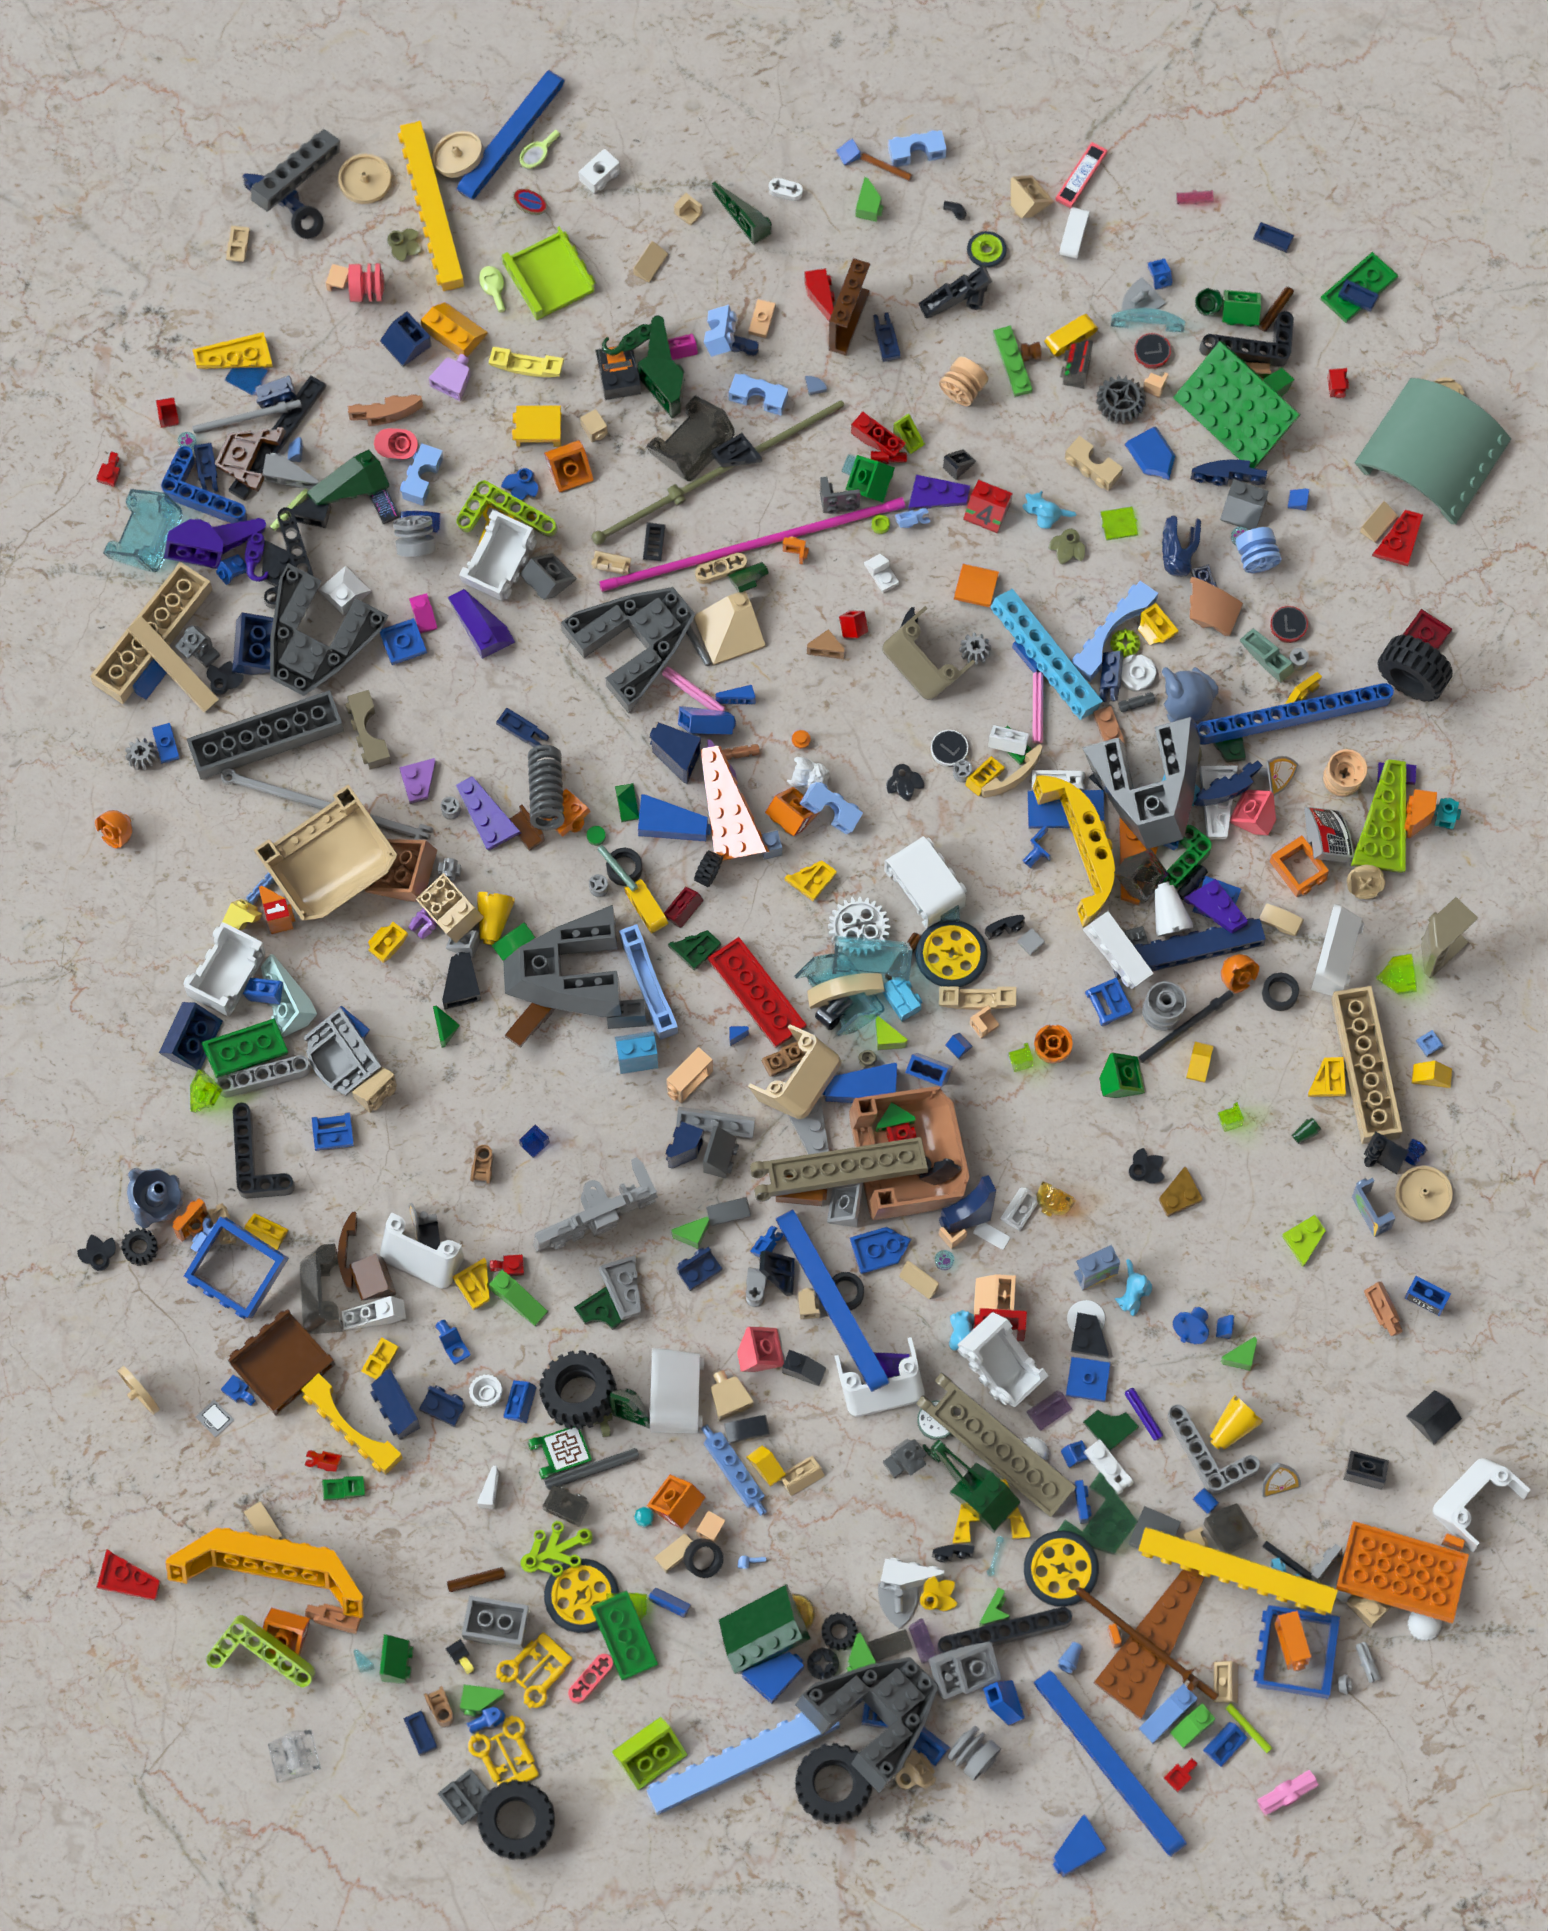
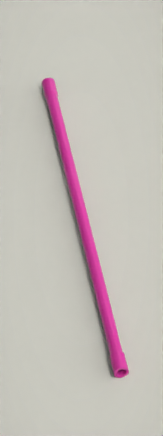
M903 497L880 505L624 576L599 581L601 592L612 590L619 586L713 561L735 553L781 542L784 537H799L878 514L893 512L905 508Z

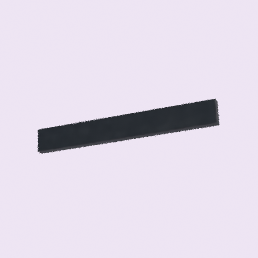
M310 375L297 393L296 398L292 400H300L302 407L290 409L288 412L283 413L271 429L277 430L278 427L285 429L286 433L281 444L274 445L263 442L250 472L263 474L266 454H278L327 387L324 382ZM235 479L228 490L245 501L253 489Z

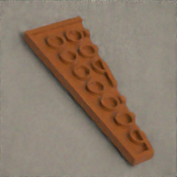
M1193 1568L1191 1571L1182 1569L1135 1630L1170 1656L1205 1576L1200 1575L1199 1570ZM1130 1636L1096 1678L1094 1684L1141 1720L1166 1663Z

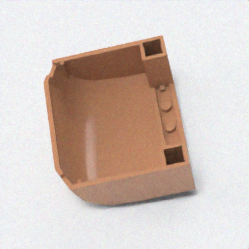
M940 1086L854 1099L849 1110V1118L855 1147L888 1142L886 1130L876 1132V1127L892 1102L915 1116L916 1121L910 1127L915 1128L917 1138L921 1137L925 1156L932 1163L931 1168L934 1167V1162L943 1161V1159H951L954 1161V1164L961 1166V1171L954 1177L938 1185L929 1184L919 1179L920 1176L916 1174L863 1182L872 1221L938 1210L954 1204L964 1197L969 1179L968 1167L954 1104L943 1093ZM905 1132L899 1133L900 1136L906 1135Z

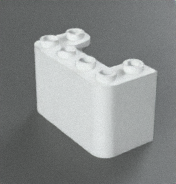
M492 510L489 519H491L489 526H486V532L472 560L468 561V568L463 567L459 576L462 583L504 601V599L510 597L512 592L510 588L513 583L518 581L520 577L519 571L522 566L525 567L529 559L527 555L530 550H534L537 540H535V533L532 527Z
M923 836L886 859L884 871L889 878L893 876L894 882H898L916 907L918 915H921L924 919L922 924L927 929L965 907V893L967 890L961 882L958 883L955 879L956 875L952 868H947L942 854L934 850V844L931 839H926Z
M222 922L220 927L217 926L212 935L214 937V947L207 951L206 960L203 965H199L196 973L187 975L184 980V988L187 996L226 1016H230L242 997L249 979L254 977L265 957V948L263 942Z
M992 1312L958 1343V1352L962 1357L968 1359L969 1367L980 1375L978 1379L984 1386H988L990 1389L989 1394L996 1401L999 1399L1004 1405L1009 1404L1015 1408L1048 1377V1374L1043 1368H1036L1035 1360L1026 1354L1012 1335L1013 1331L1010 1322L1006 1318Z

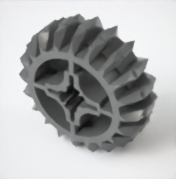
M1119 375L1117 379L1111 376L1109 381L1105 380L1103 385H1100L1097 392L1096 404L1099 405L1098 410L1102 411L1103 417L1108 415L1109 421L1113 418L1115 423L1121 420L1124 424L1126 419L1131 422L1133 417L1137 419L1139 413L1142 414L1143 407H1145L1146 402L1144 400H1146V395L1143 394L1144 388H1139L1140 383H1134V378L1127 380V375L1124 376V379H1121ZM1129 392L1133 394L1136 402L1128 395ZM1106 397L1110 398V401L1114 403L1113 407L1108 403Z

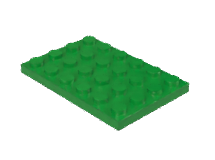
M1222 341L1218 342L1173 397L1239 460L1250 461L1249 468L1255 469L1301 415Z

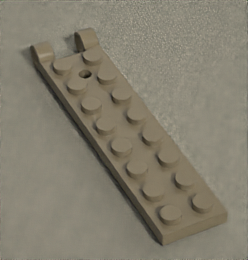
M918 1137L764 1162L756 1161L750 1165V1170L753 1178H763L769 1173L771 1184H761L754 1189L756 1200L764 1202L773 1196L927 1173L928 1167L922 1139ZM788 1175L793 1176L792 1178H786Z
M940 1373L935 1381L947 1391L945 1396L936 1406L923 1395L916 1404L1049 1517H1052L1076 1486L953 1383L949 1377ZM955 1408H959L961 1410V1414L959 1416H956L954 1414Z

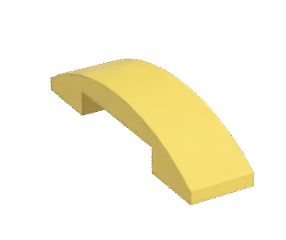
M493 347L488 363L491 366L512 373L535 377L560 376L564 358L547 355L545 358L511 353L510 349Z

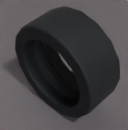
M626 847L618 848L611 852L615 860L621 857H628L635 862V871L629 876L636 882L641 877L643 870L639 854L633 849ZM606 862L607 875L610 880L617 885L627 886L620 876L614 872L609 863Z
M1282 972L1269 976L1264 982L1262 989L1263 1001L1268 1007L1277 1011H1284L1293 1007L1299 995L1298 982L1293 976ZM1280 981L1288 984L1292 990L1291 997L1284 1002L1272 999L1269 989L1273 983Z
M851 1272L836 1274L832 1277L835 1285L841 1281H850L856 1286L857 1295L855 1299L845 1302L849 1310L856 1309L864 1298L862 1280Z
M705 1538L692 1541L685 1549L683 1555L687 1570L696 1577L703 1579L716 1575L722 1568L724 1561L721 1548L713 1541ZM702 1547H708L714 1553L713 1562L706 1569H697L693 1564L694 1555Z

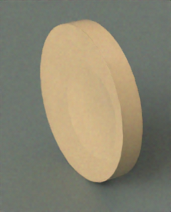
M468 131L451 133L441 139L435 146L432 153L433 165L438 173L445 177L463 176L475 169L482 160L484 153L483 145L474 133Z
M358 154L349 158L341 166L338 181L340 189L346 198L355 203L370 204L380 200L387 194L391 186V173L388 165L380 157L372 154Z
M1416 1166L1407 1170L1400 1177L1395 1190V1198L1399 1209L1410 1219L1419 1222H1431L1442 1217L1448 1210L1453 1195L1452 1186L1448 1178L1441 1171L1430 1166Z
M125 1366L117 1370L119 1376L131 1390L127 1394L128 1398L133 1401L137 1397L153 1415L157 1413L160 1408Z

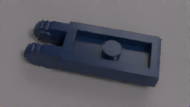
M884 313V321L886 322L884 325H880L877 314L873 315L882 361L900 359L901 354L889 313Z
M733 336L732 352L743 351L747 356H756L759 353L757 341Z
M212 442L193 445L198 478L201 481L202 489L207 490L205 480L212 479L213 490L218 492L216 479L218 477Z
M1121 651L1103 652L1099 697L1103 702H1107L1108 690H1110L1111 700H1118L1123 664V653Z
M507 707L496 721V725L525 743H529L532 747L541 745L540 742L532 738L534 734L544 741L549 739V736L538 729V726Z

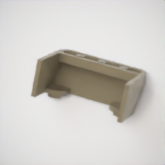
M924 606L883 643L882 650L924 699L932 700L969 669L975 661H970L960 671L952 664H946L938 670L914 643L921 633L920 627L915 620L928 609Z
M1457 897L1439 913L1434 912L1429 917L1426 932L1421 938L1424 973L1429 978H1432L1469 943L1461 934L1478 919Z

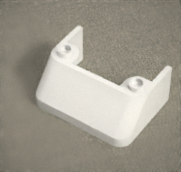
M1334 904L1311 988L1312 991L1331 996L1333 992L1341 991L1344 989V986H1349L1351 975H1348L1352 955L1358 933L1362 934L1365 924L1361 922V917L1337 904Z
M911 1337L908 1338L912 1357L905 1358L900 1362V1376L888 1378L889 1384L874 1392L870 1391L867 1384L862 1385L858 1374L854 1372L843 1373L839 1356H835L850 1415L862 1417L915 1404L922 1395L925 1396Z
M1485 1458L1477 1460L1433 1507L1434 1517L1454 1536L1465 1541L1464 1545L1472 1552L1476 1550L1479 1542L1465 1530L1471 1522V1514L1464 1506L1478 1491L1491 1480L1499 1487L1508 1485L1523 1500L1530 1492V1489L1509 1469Z

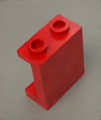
M980 1308L979 1314H975L974 1329L993 1312L1006 1318L1012 1325L1011 1329L1017 1330L1016 1340L1024 1342L1027 1311Z

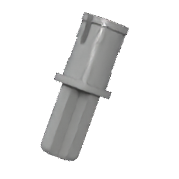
M1367 1643L1357 1644L1356 1650L1362 1662L1360 1665L1364 1667L1369 1683L1381 1679L1375 1665L1376 1660L1373 1659Z

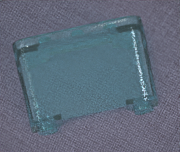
M130 489L126 498V505L132 513L119 543L117 541H109L103 554L111 560L148 572H158L165 559L164 553L168 531L180 524L182 509L164 492Z

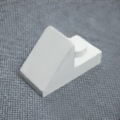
M881 554L864 562V565L882 593L899 585V581L890 569V561Z

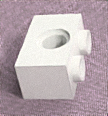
M603 149L578 172L579 181L595 194L598 190L604 189L610 179L618 176L620 173V162Z

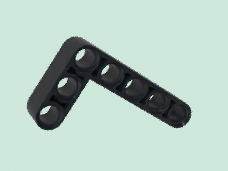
M1282 311L1278 314L1274 323L1273 342L1206 334L1201 341L1199 351L1202 355L1208 356L1218 342L1222 341L1244 362L1268 363L1270 366L1277 367L1285 366L1291 355L1294 317L1288 311ZM1205 343L1211 344L1212 347L1207 346Z
M283 507L278 511L277 521L291 565L296 568L304 566L308 569L306 573L314 576L295 515L290 508ZM283 514H289L291 519L283 521L280 517ZM289 531H293L296 533V537L290 539L286 534ZM294 549H300L302 551V554L300 556H294L292 554V551ZM278 586L270 588L264 593V603L269 608H275L276 601L270 602L267 597L271 594L277 596Z
M237 1103L233 1107L236 1182L239 1194L246 1199L290 1195L295 1190V1184L291 1175L280 1173L255 1176L252 1114L246 1103ZM240 1111H247V1114L245 1116H238V1113ZM241 1129L248 1130L245 1135H240L239 1131ZM242 1148H249V1151L247 1153H240V1150ZM243 1166L250 1167L247 1172H242L241 1168ZM284 1181L290 1182L288 1187L283 1188L280 1186ZM264 1183L271 1184L268 1189L261 1188ZM244 1185H251V1188L248 1191L242 1190V1187Z

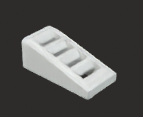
M492 1466L478 1499L477 1504L479 1508H495L499 1476L497 1466Z

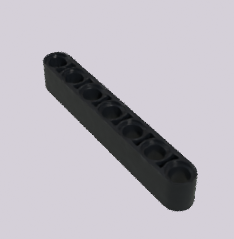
M1059 1607L943 1636L938 1641L937 1651L939 1654L948 1652L941 1648V1645L945 1642L951 1644V1650L966 1647L960 1642L962 1638H969L972 1642L970 1645L991 1642L992 1646L1064 1629L1071 1624L1072 1612L1066 1607ZM1059 1614H1066L1068 1620L1061 1622L1057 1616ZM1041 1618L1047 1619L1049 1625L1042 1627L1038 1621ZM1026 1623L1030 1629L1023 1632L1019 1629V1625ZM1007 1628L1010 1631V1635L1002 1636L999 1630ZM982 1633H988L991 1636V1639L989 1641H983L981 1640L980 1635Z

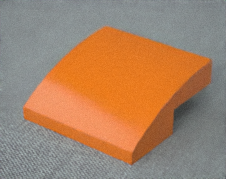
M962 564L954 600L990 608L999 572Z

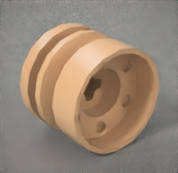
M958 357L950 367V371L946 372L945 376L939 381V385L950 399L963 406H969L973 399L977 397V392L981 391L987 384L988 376L972 360Z
M1344 749L1337 751L1331 756L1323 772L1325 787L1336 796L1346 797L1354 794L1361 786L1367 774L1365 759L1354 750Z

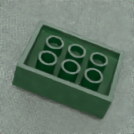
M787 1584L718 1620L726 1655L734 1674H742L745 1670L778 1657L811 1639Z

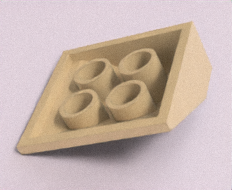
M746 591L729 595L697 613L694 617L713 666L766 647Z

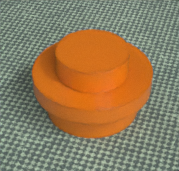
M804 730L794 732L792 735L793 745L800 749L806 748L810 744L809 733Z

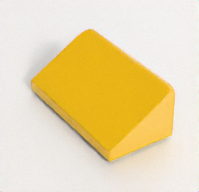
M256 1213L251 1216L244 1228L276 1250L279 1249L289 1230Z

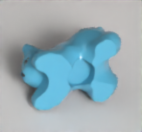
M1043 491L1035 494H1025L1027 503L1023 504V509L1027 513L1038 516L1037 524L1040 528H1051L1053 523L1058 521L1061 516L1074 517L1077 515L1076 512L1060 509L1055 503L1043 499Z
M1127 1259L1128 1279L1126 1292L1121 1298H1115L1122 1311H1130V1314L1135 1316L1140 1309L1141 1297L1151 1294L1152 1284L1147 1279V1276L1134 1272L1133 1263L1130 1259Z
M961 1310L950 1316L953 1333L950 1337L949 1347L953 1351L959 1349L958 1343L973 1330L975 1317L968 1311Z

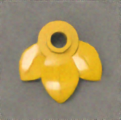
M935 1576L927 1579L924 1583V1592L920 1597L922 1607L927 1610L937 1608L940 1611L954 1608L957 1602L950 1595L954 1589L955 1582L951 1580L938 1582ZM928 1597H933V1600L931 1602H928L926 1599Z

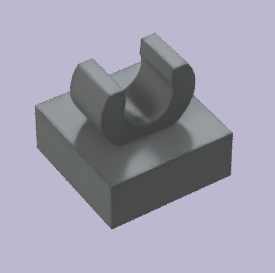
M1143 926L1124 932L1133 946L1136 944H1149Z

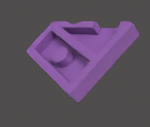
M435 758L399 767L410 804L428 799L433 770L436 764Z

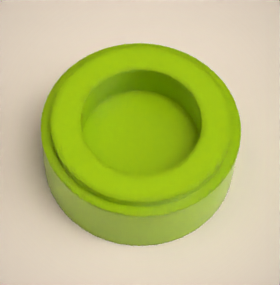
M877 515L872 519L871 528L877 534H885L890 528V521L885 515Z

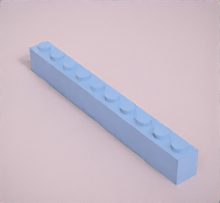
M801 1712L795 1716L796 1719L790 1722L785 1720L777 1724V1728L771 1731L770 1729L761 1731L759 1737L754 1739L749 1737L741 1741V1745L736 1748L730 1746L722 1751L723 1754L717 1757L711 1755L705 1758L704 1763L698 1766L696 1763L685 1768V1772L681 1774L676 1772L668 1776L667 1781L662 1783L657 1781L649 1785L650 1789L646 1790L656 1814L659 1815L839 1729L840 1724L837 1722L827 1732L822 1734Z

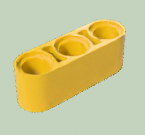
M1083 314L1050 334L1044 343L1053 355L1058 357L1070 350L1071 345H1078V343L1094 335L1098 327L1088 314Z
M639 879L635 882L638 886L635 891L632 892L628 886L624 890L652 934L667 926L668 921L643 880Z

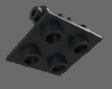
M1375 1131L1364 1152V1155H1366L1364 1164L1366 1167H1373L1377 1162L1397 1175L1409 1151Z

